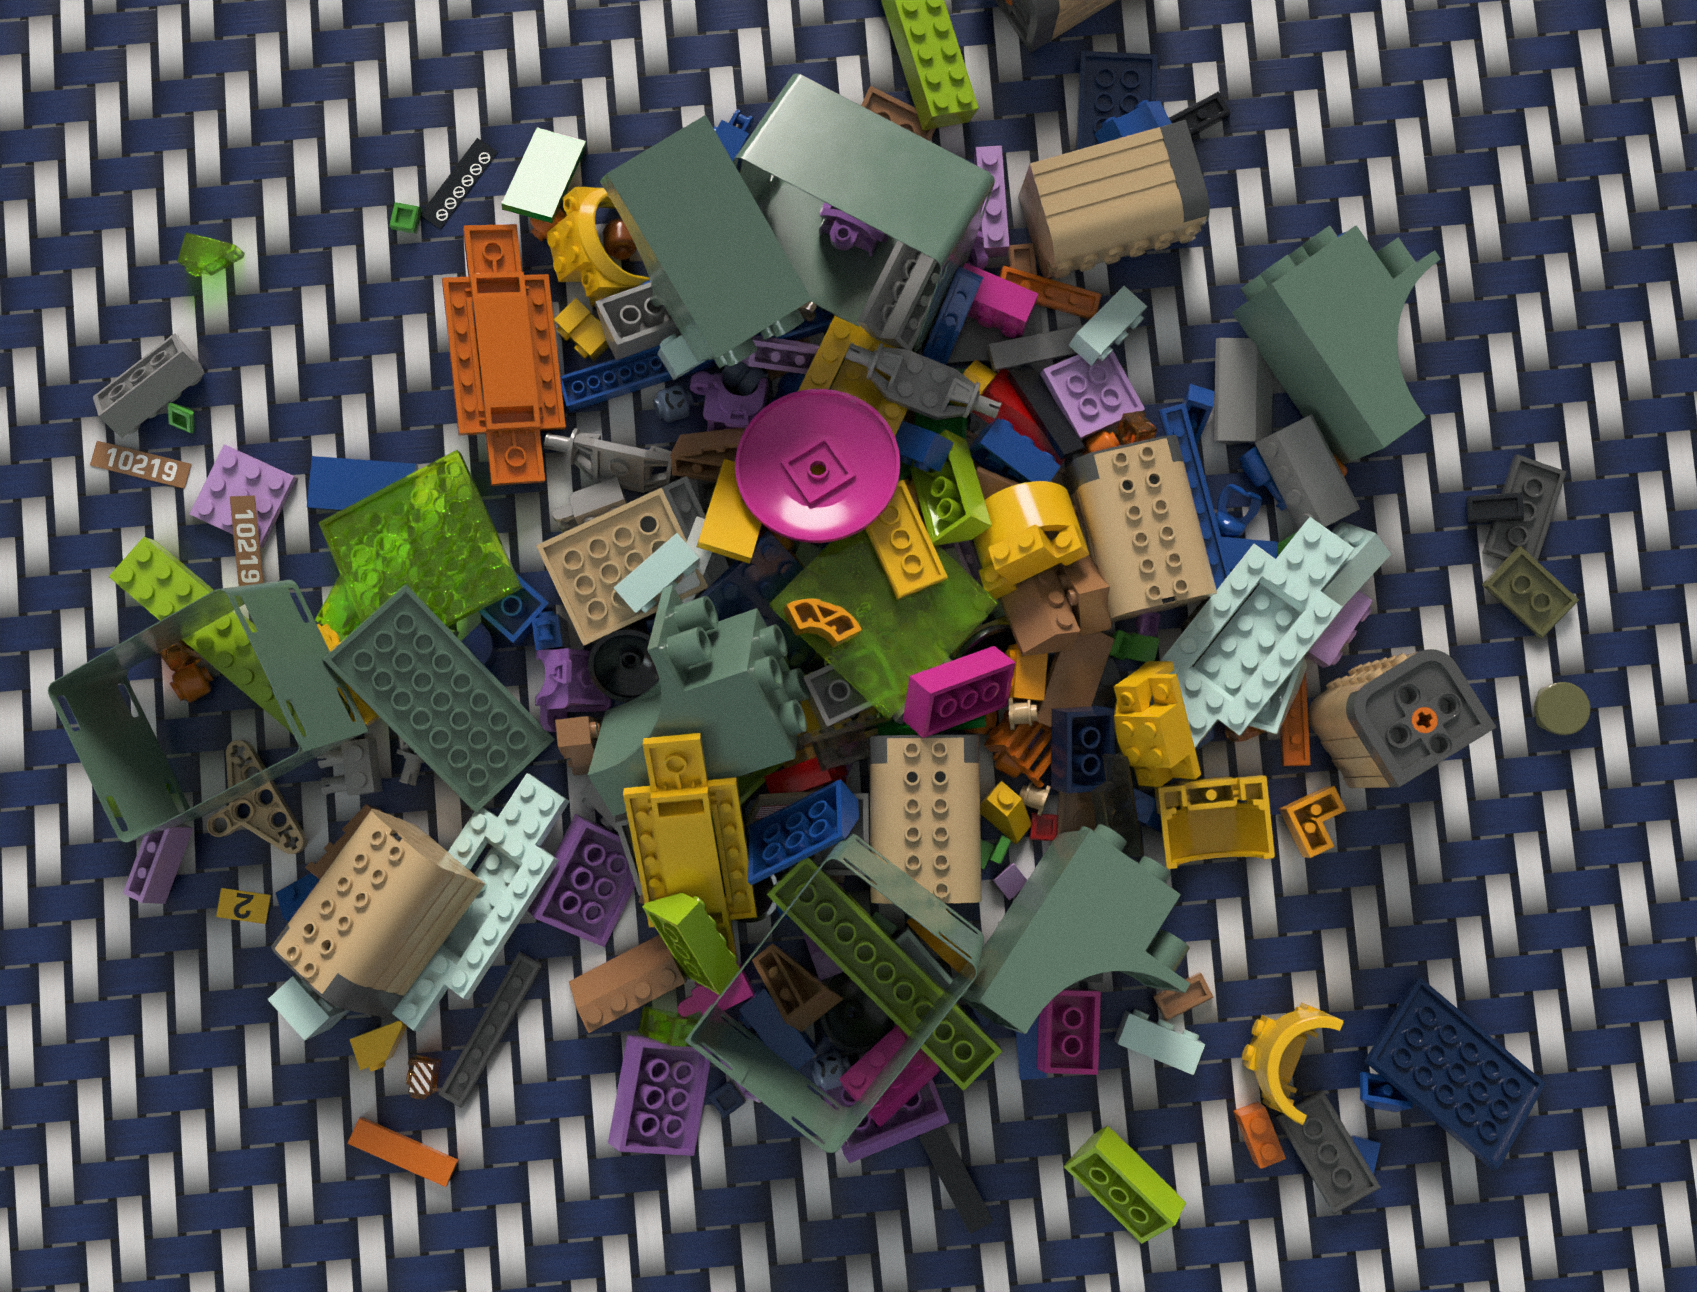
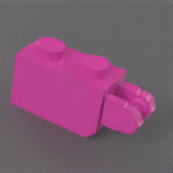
M742 970L717 1002L719 1008L723 1011L754 995L755 992L744 970ZM694 982L696 987L691 990L692 995L679 1003V1006H677L678 1013L682 1017H686L701 1011L702 1015H704L709 1006L714 1004L720 995Z

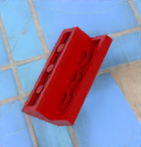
M1007 369L1000 370L982 394L986 398L1001 402L995 419H1004L1011 423L1014 427L1013 430L1021 436L1029 437L1035 443V447L1042 452L1051 454L1056 459L1055 462L1061 466L1065 459H1060L1007 378L1010 371ZM972 410L973 414L988 424L995 420L990 416Z

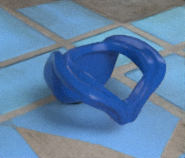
M1234 484L1225 486L1220 493L1217 504L1216 519L1220 534L1229 538L1240 537L1248 523L1257 515L1262 502L1261 497L1253 492H1246L1243 488ZM1235 491L1252 498L1250 508L1242 518L1231 516L1226 509V504Z

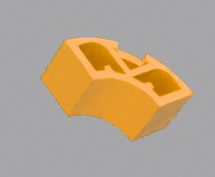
M821 599L793 601L786 604L783 610L795 635L803 633L817 634L826 639L833 648L858 636L862 631L859 623L849 612L838 605L835 606L831 603L820 601Z

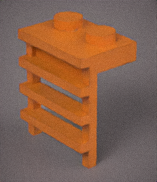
M1007 709L999 725L990 731L989 738L984 743V746L990 752H1006L1038 788H1041L1044 783L1039 778L1051 763V747L1033 771L1030 769V766L1050 739H1052V728L1032 721V726H1029V724H1015V730H1011L1009 709ZM1042 727L1044 730L1043 734L1022 760L1020 758L1021 754Z

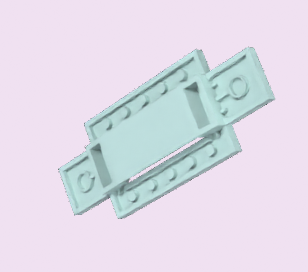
M1309 517L1276 559L1256 544H1253L1219 586L1217 594L1211 596L1160 660L1173 662L1174 671L1169 674H1177L1195 748L1217 721L1222 722L1237 735L1241 736L1343 609L1341 605L1321 591L1353 553L1355 548L1313 518ZM1259 583V586L1255 589V591L1251 594V596L1247 599V601L1243 604V606L1239 609V611L1235 614V616L1231 619V621L1227 624V626L1223 629V631L1219 634V636L1215 639V641L1211 644V646L1207 649V651L1203 654V656L1199 659L1195 666L1192 667L1193 664L1197 661V659L1201 656V654L1205 651V649L1209 646V644L1213 641V639L1217 636V634L1221 631V629L1225 626V624L1229 621V619L1233 616V614L1237 611V609L1241 606V604L1245 601V599L1249 596V594Z
M528 773L498 817L485 807H482L477 813L474 812L448 851L470 870L487 843L492 845L474 873L485 883V886L392 1012L393 1015L413 1031L420 1032L448 987L463 999H470L559 862L557 858L545 851L541 845L570 801Z

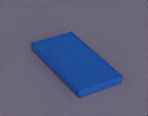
M312 456L307 508L413 517L418 465L413 463Z

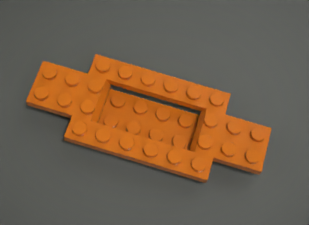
M517 224L464 225L463 234L468 277L442 278L458 436L486 435L491 486L545 482L540 431L564 430L566 428L549 274L524 275V272H522ZM472 302H473V304H474V313H475V322H476V332H477V341H478V350H479V359H480V368H481V377H482V387H483V396H484V406H483V397H482V388H481V379H480V370H479V361H478L477 342H476V333H475V324H474V315H473Z

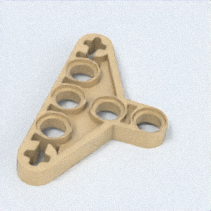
M235 740L227 746L228 789L248 779L247 772L251 767H256L259 772L266 769L250 742ZM237 746L245 747V751L242 753L245 760L252 759L253 762L245 764L242 757L235 756V753L238 752ZM239 764H245V765L240 769ZM273 780L230 802L228 806L213 814L207 821L208 832L215 837H225L245 827L287 854H298L307 846L305 833ZM266 789L270 790L273 794L272 802L267 805L262 803L260 799L261 793ZM243 803L250 807V814L244 819L237 813L238 807ZM278 812L284 813L287 818L285 825L282 827L276 826L273 821L275 814ZM220 817L227 821V828L222 833L215 829V822ZM292 826L293 830L288 832L292 838L298 837L299 841L296 842L297 848L294 846L289 847L288 843L291 841L289 835L282 834L280 836L279 832L288 830Z

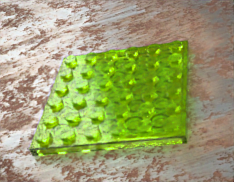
M458 450L318 522L361 623L405 584L447 627L522 589L521 583L463 456Z
M866 529L850 537L830 542L769 606L789 626L791 625L783 610L786 604L801 599H821L820 601L828 602L835 606L838 605L849 612L859 623L862 631L858 636L834 648L826 639L817 634L803 633L800 636L889 720L906 702L909 676L941 665L999 602L939 545L934 546L948 579L897 600Z

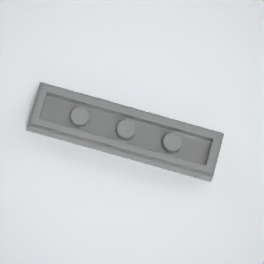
M1084 325L989 344L987 350L993 372L1077 355L1069 344Z

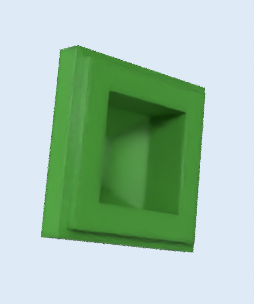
M170 402L168 404L169 424L193 434L195 432L193 410Z
M1118 630L1110 636L1115 639L1110 655L1124 661L1133 636Z

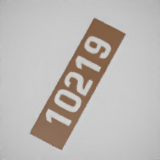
M101 441L96 442L90 466L184 489L191 468L190 463Z
M255 495L230 496L238 585L263 583Z

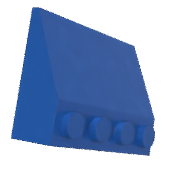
M841 779L749 825L748 883L750 885L846 839L859 819L858 799Z

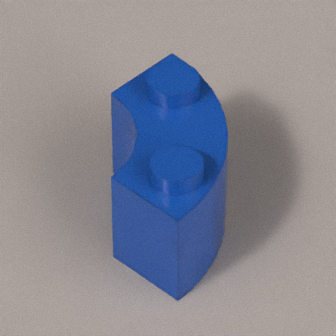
M1144 100L1137 104L1130 113L1118 118L1111 117L1101 124L1102 128L1095 133L1099 144L1172 123L1160 101L1148 102V100Z

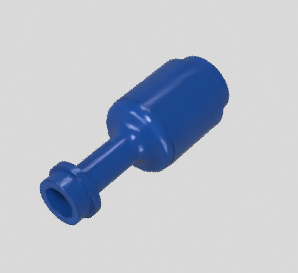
M1254 446L1238 458L1241 462L1240 467L1256 487L1265 486L1278 502L1275 506L1283 511L1287 508V505L1259 450Z

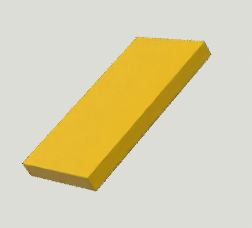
M724 459L696 547L750 564L762 523L754 517L742 499L736 480L735 462Z
M904 479L898 481L894 496L885 511L871 525L865 528L897 600L948 579Z

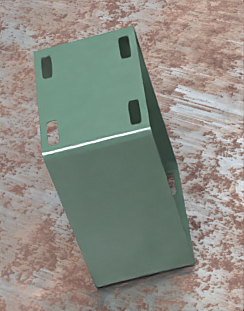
M793 74L736 155L733 163L737 168L738 158L742 159L740 175L812 298L809 302H813L815 305L859 327L857 321L897 240L933 258L940 264L941 270L926 318L911 350L917 353L936 322L958 267L963 268L964 264L968 263L995 184V179L990 172L801 74ZM986 197H987V200H986L984 209H983V211H982V208H983L985 199H986ZM824 202L889 236L887 242L879 241L872 257L869 256L868 251L857 246H853L848 250L835 248L830 242L829 234L824 232L822 235L819 234V228L824 219L819 215V212ZM947 263L946 268H945V271H944V274H943V277H942V279H941V276H942V273H943L945 264Z
M293 580L216 589L58 678L48 687V695L117 837L122 842H130L203 817L360 734L369 732L344 680L323 660L330 651L298 585ZM293 588L297 594L309 623L303 621L289 589ZM244 604L256 626L257 632L250 630L239 608ZM235 610L273 688L272 691L295 736L299 750L292 756L190 808L128 681L127 673L130 668ZM123 683L138 712L137 717H133L118 688V684ZM337 688H340L342 690L354 714L356 722H353L351 720L339 696ZM57 696H64L80 730L73 731L59 704ZM288 700L293 705L307 736L305 737L300 733L286 704ZM169 778L185 812L180 813L176 808L165 785V779ZM112 796L126 822L128 831L123 832L120 829L106 797Z
M849 833L846 839L834 846L714 1004L709 1006L685 1039V1042L823 1151L834 1153L841 1148L975 980L984 944V936L976 927L860 837ZM856 839H857L858 841H860L861 843H863L866 847H868V848H869L870 850H872L874 853H876L879 857H881V858H882L884 861H886L888 864L884 863L882 860H880L878 857H876L874 854H872L869 850H867L865 847H863L860 843H858V842L856 841ZM831 859L840 861L968 961L858 1101L851 1107L840 1105L765 1046L763 1041L719 1008L717 1004L818 871ZM843 859H846L847 861H849L852 865H854V866H855L856 868H858L861 872H863V873H864L865 875H867L870 879H872L877 885H875V884L872 883L870 880H868L866 877H864L861 873H859L857 870H855L852 866H850V865H849L847 862H845ZM946 909L949 910L951 913H953L955 916H957L959 919H961L964 923H966L968 926H970L973 930H975V931L977 932V934L974 933L972 930H970L968 927H966V926H965L963 923H961L959 920H957V919H956L954 916H952L949 912H947ZM938 933H941V934L944 935L946 938H948L950 941H952L955 945H957L959 948H961L964 952H966V953L971 957V959H970L969 957H967L965 954H963V953H962L960 950H958L956 947H954V946H953L951 943H949L947 940H945V939H944L941 935H939ZM720 1016L724 1017L731 1024L737 1027L740 1031L747 1035L750 1038V1040L743 1036L741 1033H739L736 1029H734L731 1025L724 1021ZM700 1044L705 1046L717 1057H719L722 1061H724L727 1065H729L732 1068V1070L727 1068L724 1064H722L710 1053H708L705 1049H703L700 1046ZM807 1084L832 1102L838 1110H835L807 1087ZM792 1117L819 1136L825 1142L824 1145L792 1120Z

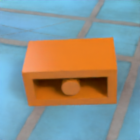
M1257 1101L1233 1111L1251 1158L1260 1169L1286 1159L1264 1105Z

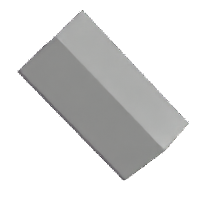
M897 240L857 323L871 337L892 347L911 351L918 338L922 323L926 318L941 270L940 264L933 258ZM947 263L945 264V267H944V270H943L941 279H942V277H943V274H944V271H945V268H946Z
M1217 338L1215 354L1214 441L1227 445L1241 443L1256 445V442L1272 434L1273 372L1251 338Z

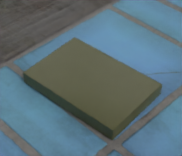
M1518 546L1482 584L1491 595L1541 639L1579 601L1576 596L1521 546Z

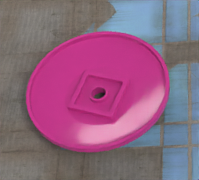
M802 390L773 401L751 420L737 448L735 458L736 480L747 508L758 521L771 531L800 542H833L864 530L885 511L894 496L899 481V448L886 420L865 401L836 390ZM816 465H822L826 468L824 474L817 476L811 473V469Z

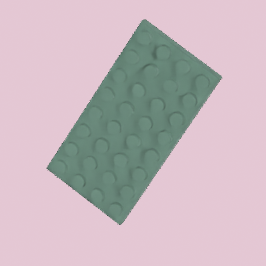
M406 584L323 658L475 813L486 805L555 740Z

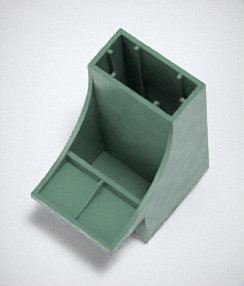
M706 115L608 172L600 180L627 227L643 260L652 286L653 294L650 298L655 307L665 306L697 361L714 359L719 368L727 364L731 367L758 350L751 338L760 332L764 340L774 335L777 338L805 321L798 308L811 301L812 298Z
M1329 225L1291 254L1274 263L1240 289L1248 301L1232 312L1247 336L1258 347L1261 356L1302 416L1305 418L1311 414L1313 415L1331 452L1343 464L1385 448L1426 418L1410 394L1401 371L1397 343L1398 326L1410 291L1419 278L1436 262L1441 260L1434 250L1415 262L1399 237L1375 253L1357 225L1340 237H1337Z
M673 585L663 588L647 648L655 664L659 680L649 690L632 701L605 710L588 772L589 779L613 816L626 813L623 797L624 788L650 786L642 745L643 738L701 733L708 780L739 777L795 759L798 734L805 732L807 729L805 715L801 707V701L810 698L809 692L802 682L805 674L800 668L790 670L783 657L787 656L788 653L787 644L778 625L775 624L767 627L757 608L718 621L716 609L708 596L683 603Z
M1098 824L1094 831L1082 826L1079 831L1058 833L983 947L977 976L960 999L994 1024L1027 1034L1043 1008L1056 995L1075 982L1096 974L1119 971L1134 978L1146 987L1185 993L1191 983L1179 976L1175 971L1190 947L1181 939L1165 930H1160L1159 934L1156 935L1181 895L1166 884L1171 876L1170 871L1149 857L1143 856L1138 863L1121 851L1127 841L1107 826Z

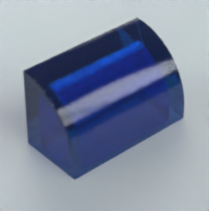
M480 623L461 642L490 670L497 658V644L491 633Z

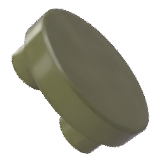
M1568 682L1553 683L1541 688L1534 703L1536 723L1540 728L1555 735H1570L1578 732L1586 725L1590 716V703L1587 695L1581 688Z

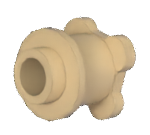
M1009 698L1010 729L1015 730V724H1029V726H1032V721H1037L1038 719L1037 705H1032L1031 700L1025 703H1013V698Z
M1032 782L1028 786L1023 785L1019 796L1022 798L1024 805L1037 809V815L1041 816L1051 786L1047 785L1046 790L1032 786Z

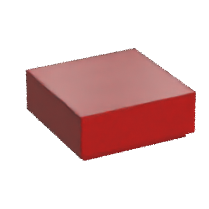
M1031 813L1030 840L1053 841L1058 832L1059 815L1042 814L1038 816L1037 813Z

